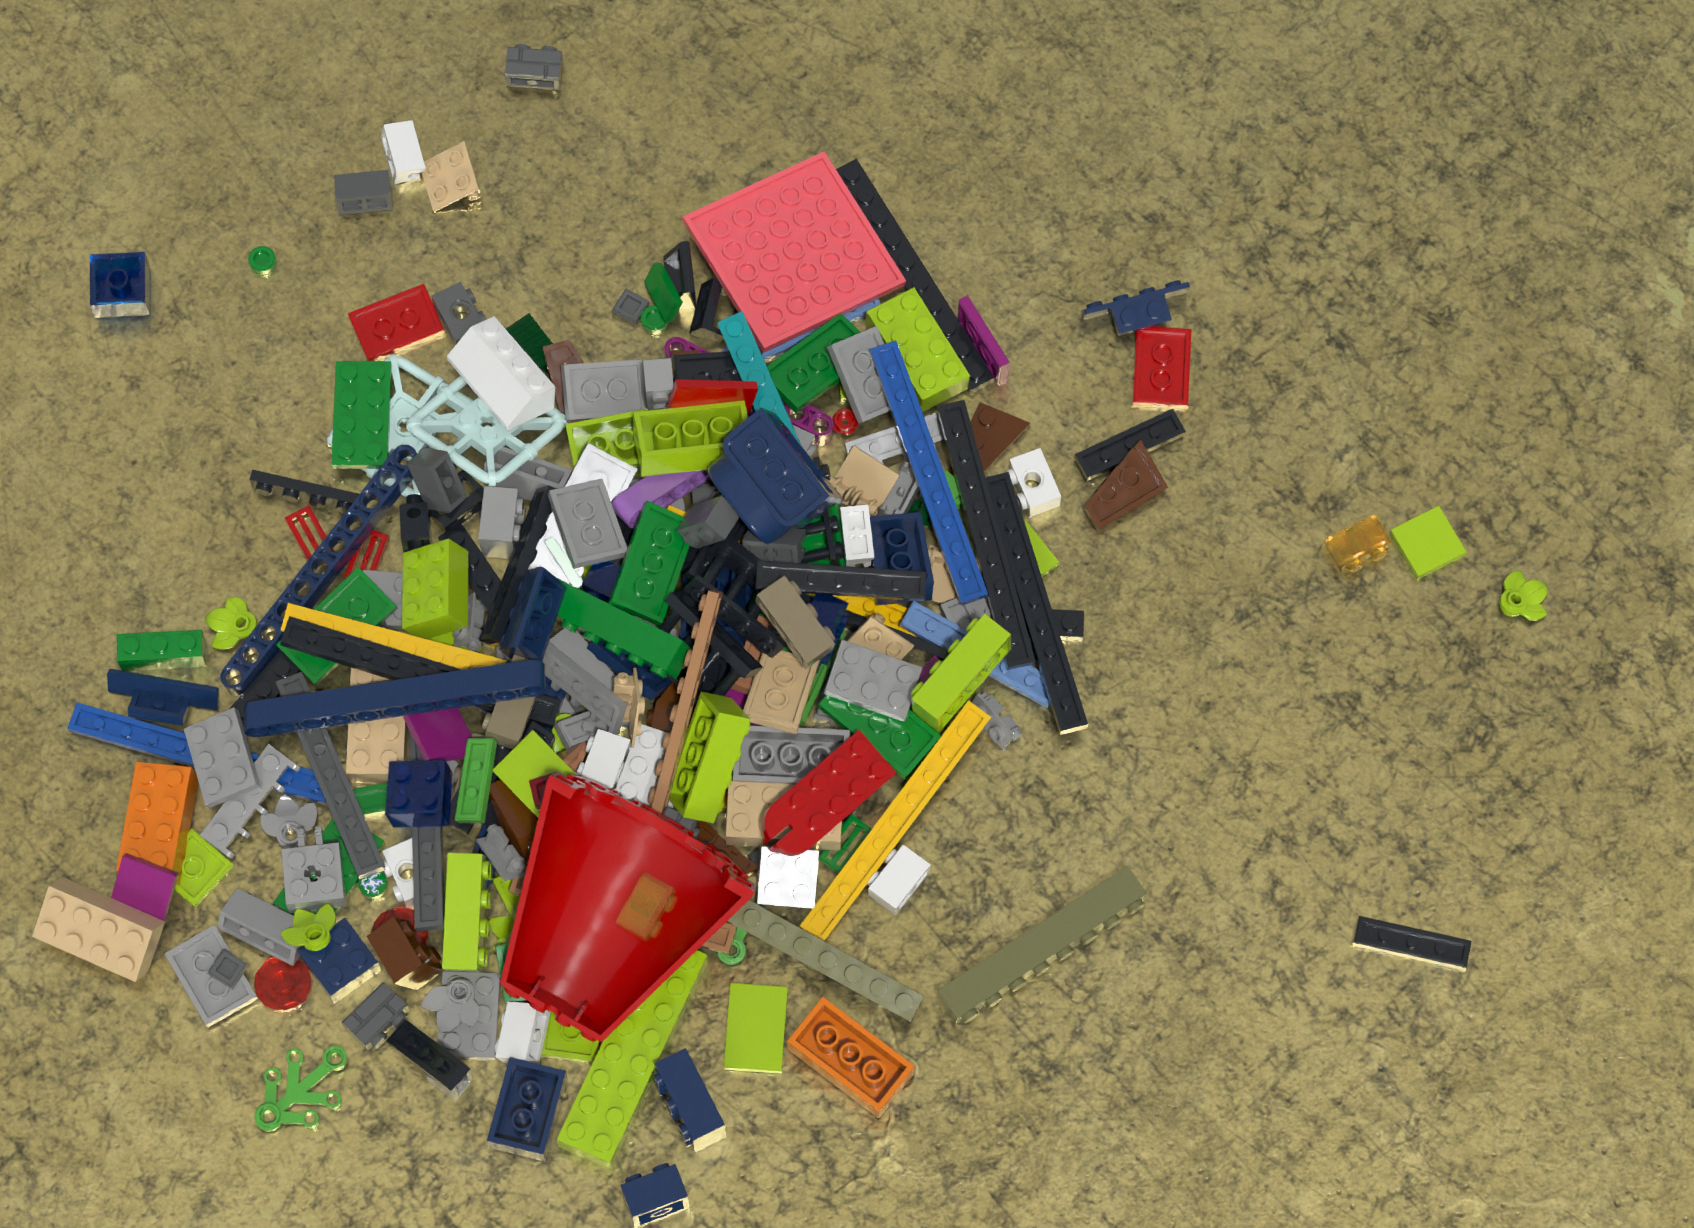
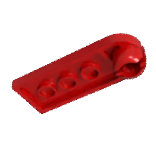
M859 729L765 811L762 818L763 844H767L785 827L789 826L791 830L768 850L786 856H797L805 853L893 777L896 771Z

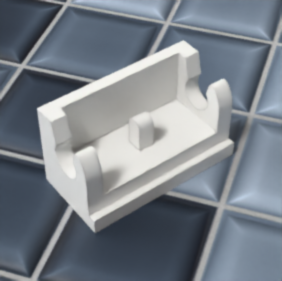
M413 121L383 125L381 141L393 185L421 178L419 173L424 172L426 167Z
M868 505L840 507L839 517L845 566L855 567V564L863 563L864 567H869L871 560L874 559Z

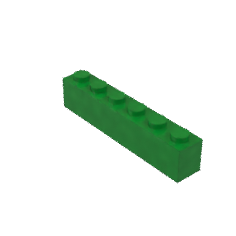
M558 579L567 587L556 618L562 622L561 626L572 633H576L577 630L583 632V637L596 645L599 641L605 643V648L620 656L621 652L629 655L627 659L639 667H642L643 664L650 666L649 670L661 678H665L668 675L677 679L684 667L688 650H693L683 640Z

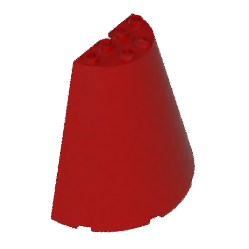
M557 772L551 774L546 783L500 985L505 987L504 991L508 995L517 999L521 996L530 1002L529 1005L536 1011L545 1013L547 1009L556 1014L555 1020L565 1027L572 1025L581 1031L580 1034L587 1040L592 1042L598 1040L602 1043L752 898L756 888L753 882L747 880L748 875L733 860L712 844L708 843L706 845L700 839L693 838V831L636 799L630 802L626 797L618 795L617 790L601 783L569 773L565 777V775Z

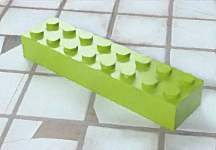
M697 950L602 1042L558 1135V1147L612 1170L654 1080L652 1075L656 1073L654 1063L664 1058L708 964L707 954Z

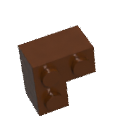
M392 917L366 937L394 984L418 990L444 971L440 964V961H442L441 956L434 947H429L422 943L419 944L414 936L416 930L410 921Z

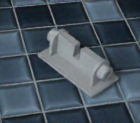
M473 592L468 596V627L453 631L454 647L461 648L464 646L467 650L478 652L482 646L479 638L483 630L479 628L483 626L485 609L479 600H475L476 593Z
M984 692L983 694L978 693L972 703L991 716L984 729L988 732L991 739L1004 751L1012 740L1016 741L1022 736L1021 728L1009 714L1002 718L998 716L1003 713L1004 708L992 694L989 695L987 692Z
M496 824L489 826L487 836L478 838L476 842L501 878L507 881L525 877V860L518 854L512 844L508 845L509 839L504 834L503 828Z

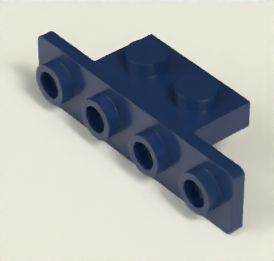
M1180 280L1165 284V288L1156 291L1154 287L1139 291L1137 296L1129 297L1128 294L1114 297L1112 299L1113 302L1103 304L1102 301L1093 302L1086 305L1087 309L1083 310L1081 316L1083 320L1111 313L1118 336L1162 325L1172 321L1166 298L1187 293L1190 285L1189 282L1181 284Z
M109 669L107 673L109 692L132 696L128 706V717L183 726L190 706L215 711L219 708L218 687L116 669Z

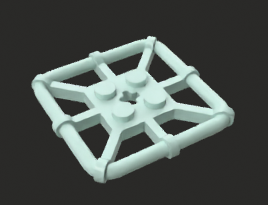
M396 353L390 354L389 358H386L384 361H391L392 375L396 393L391 398L389 456L400 445H410L418 454L428 445L416 438L411 432H401L399 424H406V421L417 410L437 394V390L442 386L447 387L448 384L445 383V379L442 377H435L410 360L396 356ZM399 367L429 385V388L419 401L403 392ZM459 391L454 394V396L468 405L473 402L472 399ZM434 411L424 420H451L458 412L439 415ZM332 428V430H331V432H330V434H329V437H327V439H326V440H327V446H328V447H331V448H332L333 428ZM458 437L454 444H456L461 439ZM405 457L403 459L409 462L412 457ZM379 469L361 470L367 473L366 476L372 479ZM387 479L384 484L390 487L395 483L396 479ZM414 479L412 480L413 488L407 486L401 494L402 496L420 495Z
M459 376L447 387L442 386L437 390V395L406 421V428L432 449L448 451L452 462L477 480L488 484V486H496V483L505 480L526 461H532L536 458L537 452L560 434L568 422L565 415L554 407L553 410L544 413L549 417L534 418L507 431L479 397L468 405L454 396V394L467 385L466 381ZM443 403L458 412L451 420H424ZM486 422L491 423V424H492V427L489 426V425H486L485 427H483V426H482V423H486ZM523 430H546L531 444H525L516 438ZM452 432L461 440L453 446H447L430 433ZM506 445L518 453L500 470L495 472L494 454ZM470 446L486 456L487 472L461 454Z

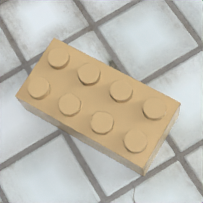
M351 668L350 687L392 681ZM403 716L348 724L346 775L349 783H388L399 781L400 784H403L406 781L408 726Z
M731 781L728 788L726 845L754 847L764 845L762 839V818L765 811L795 784ZM842 821L810 849L841 850ZM789 826L785 827L779 834H777L772 840H770L765 845L773 846L781 838H783L791 830V828Z
M61 877L48 887L32 937L136 982L149 971L165 921Z

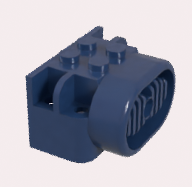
M763 408L758 409L726 436L723 442L725 453L708 467V474L723 497L751 532L767 545L781 538L792 528H802L813 519H818L822 516L821 513L834 502L840 504L844 501L778 415Z

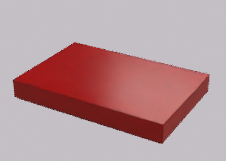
M425 284L348 313L367 361L380 360L390 354H395L445 334Z
M1150 327L1136 331L1132 406L1188 409L1192 329Z
M676 379L666 409L745 401L747 415L749 416L758 391L757 381Z

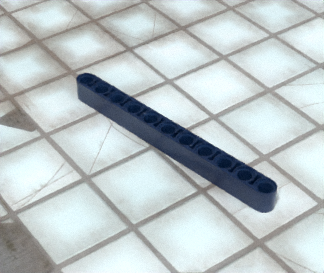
M400 445L391 453L223 668L220 679L231 695L241 696L280 651L276 644L281 641L284 633L281 632L284 618H281V615L287 609L288 603L312 609L411 483L413 477L408 465L400 463L405 457L413 458L417 455L416 450L412 446ZM387 479H396L392 486H383ZM370 501H379L375 508H366ZM354 522L362 523L359 529L350 530V526ZM337 544H345L342 551H332ZM319 566H328L323 574L315 573ZM302 588H311L306 596H298ZM268 632H276V635L272 640H264V637ZM253 653L259 654L255 662H247L248 656ZM236 675L242 676L238 684H229L232 677Z
M526 660L251 701L244 705V732L247 736L264 737L536 697L546 692L545 664L539 660Z

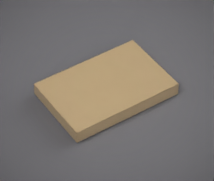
M782 650L773 658L762 653L759 663L763 668L754 677L743 711L750 718L751 723L797 734L819 666V660L807 669H804L793 653Z

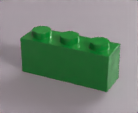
M202 630L117 634V662L122 671L206 667V639Z

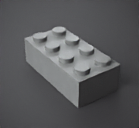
M750 725V730L744 736L741 744L740 758L733 767V781L796 784L849 739L850 730L798 728L797 734L766 726Z

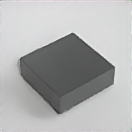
M625 289L613 307L612 314L636 327L641 319L643 310L650 304L647 299Z
M223 949L208 971V975L233 990L249 965Z

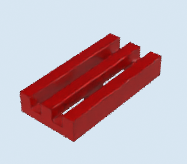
M310 505L285 517V521L307 561L312 555L293 520L297 519L315 551L319 545L306 524L303 515L307 514L322 542L327 537Z
M373 530L369 535L372 537L360 566L362 571L367 569L377 539H381L370 570L378 571L390 539L389 535ZM364 543L349 561L344 574V580L354 571Z

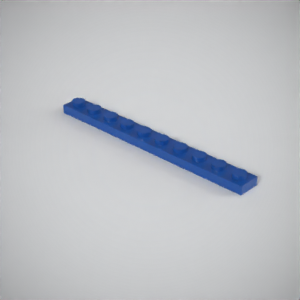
M897 341L871 348V357L960 604L962 606L988 597V592Z
M76 703L67 727L69 732L194 767L185 733ZM251 752L253 762H255L260 755ZM288 767L278 783L286 788L282 793L326 805L312 770L301 767L296 772Z

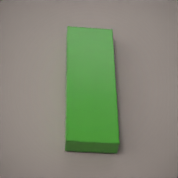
M467 738L455 821L458 823H485L497 741L493 738Z

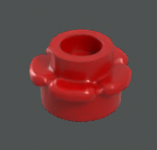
M841 409L832 417L833 429L839 434L850 435L855 431V427L859 425L854 412L850 409Z

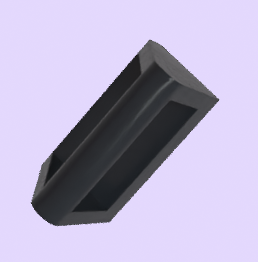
M682 241L663 256L664 268L683 302L679 310L696 307L690 243Z
M712 278L701 284L689 334L699 338L726 343L720 329L712 326L720 295L728 297L717 278Z
M463 469L457 473L461 483L466 482L473 493L454 510L443 516L437 511L429 509L431 519L443 533L449 532L461 523L464 525L482 510L484 488Z

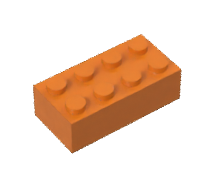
M136 762L117 861V873L122 857L127 853L179 873L176 885H180L182 864L185 859L188 842L187 836L190 830L198 787V778L192 767Z
M824 997L819 1000L787 1041V1049L878 1119L914 1075L915 1066Z

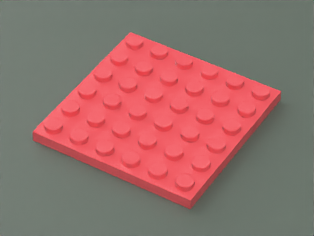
M821 152L693 211L682 218L684 226L738 313L743 311L754 338L763 353L827 323L839 314L845 315L904 287V284H906L904 276L825 152Z

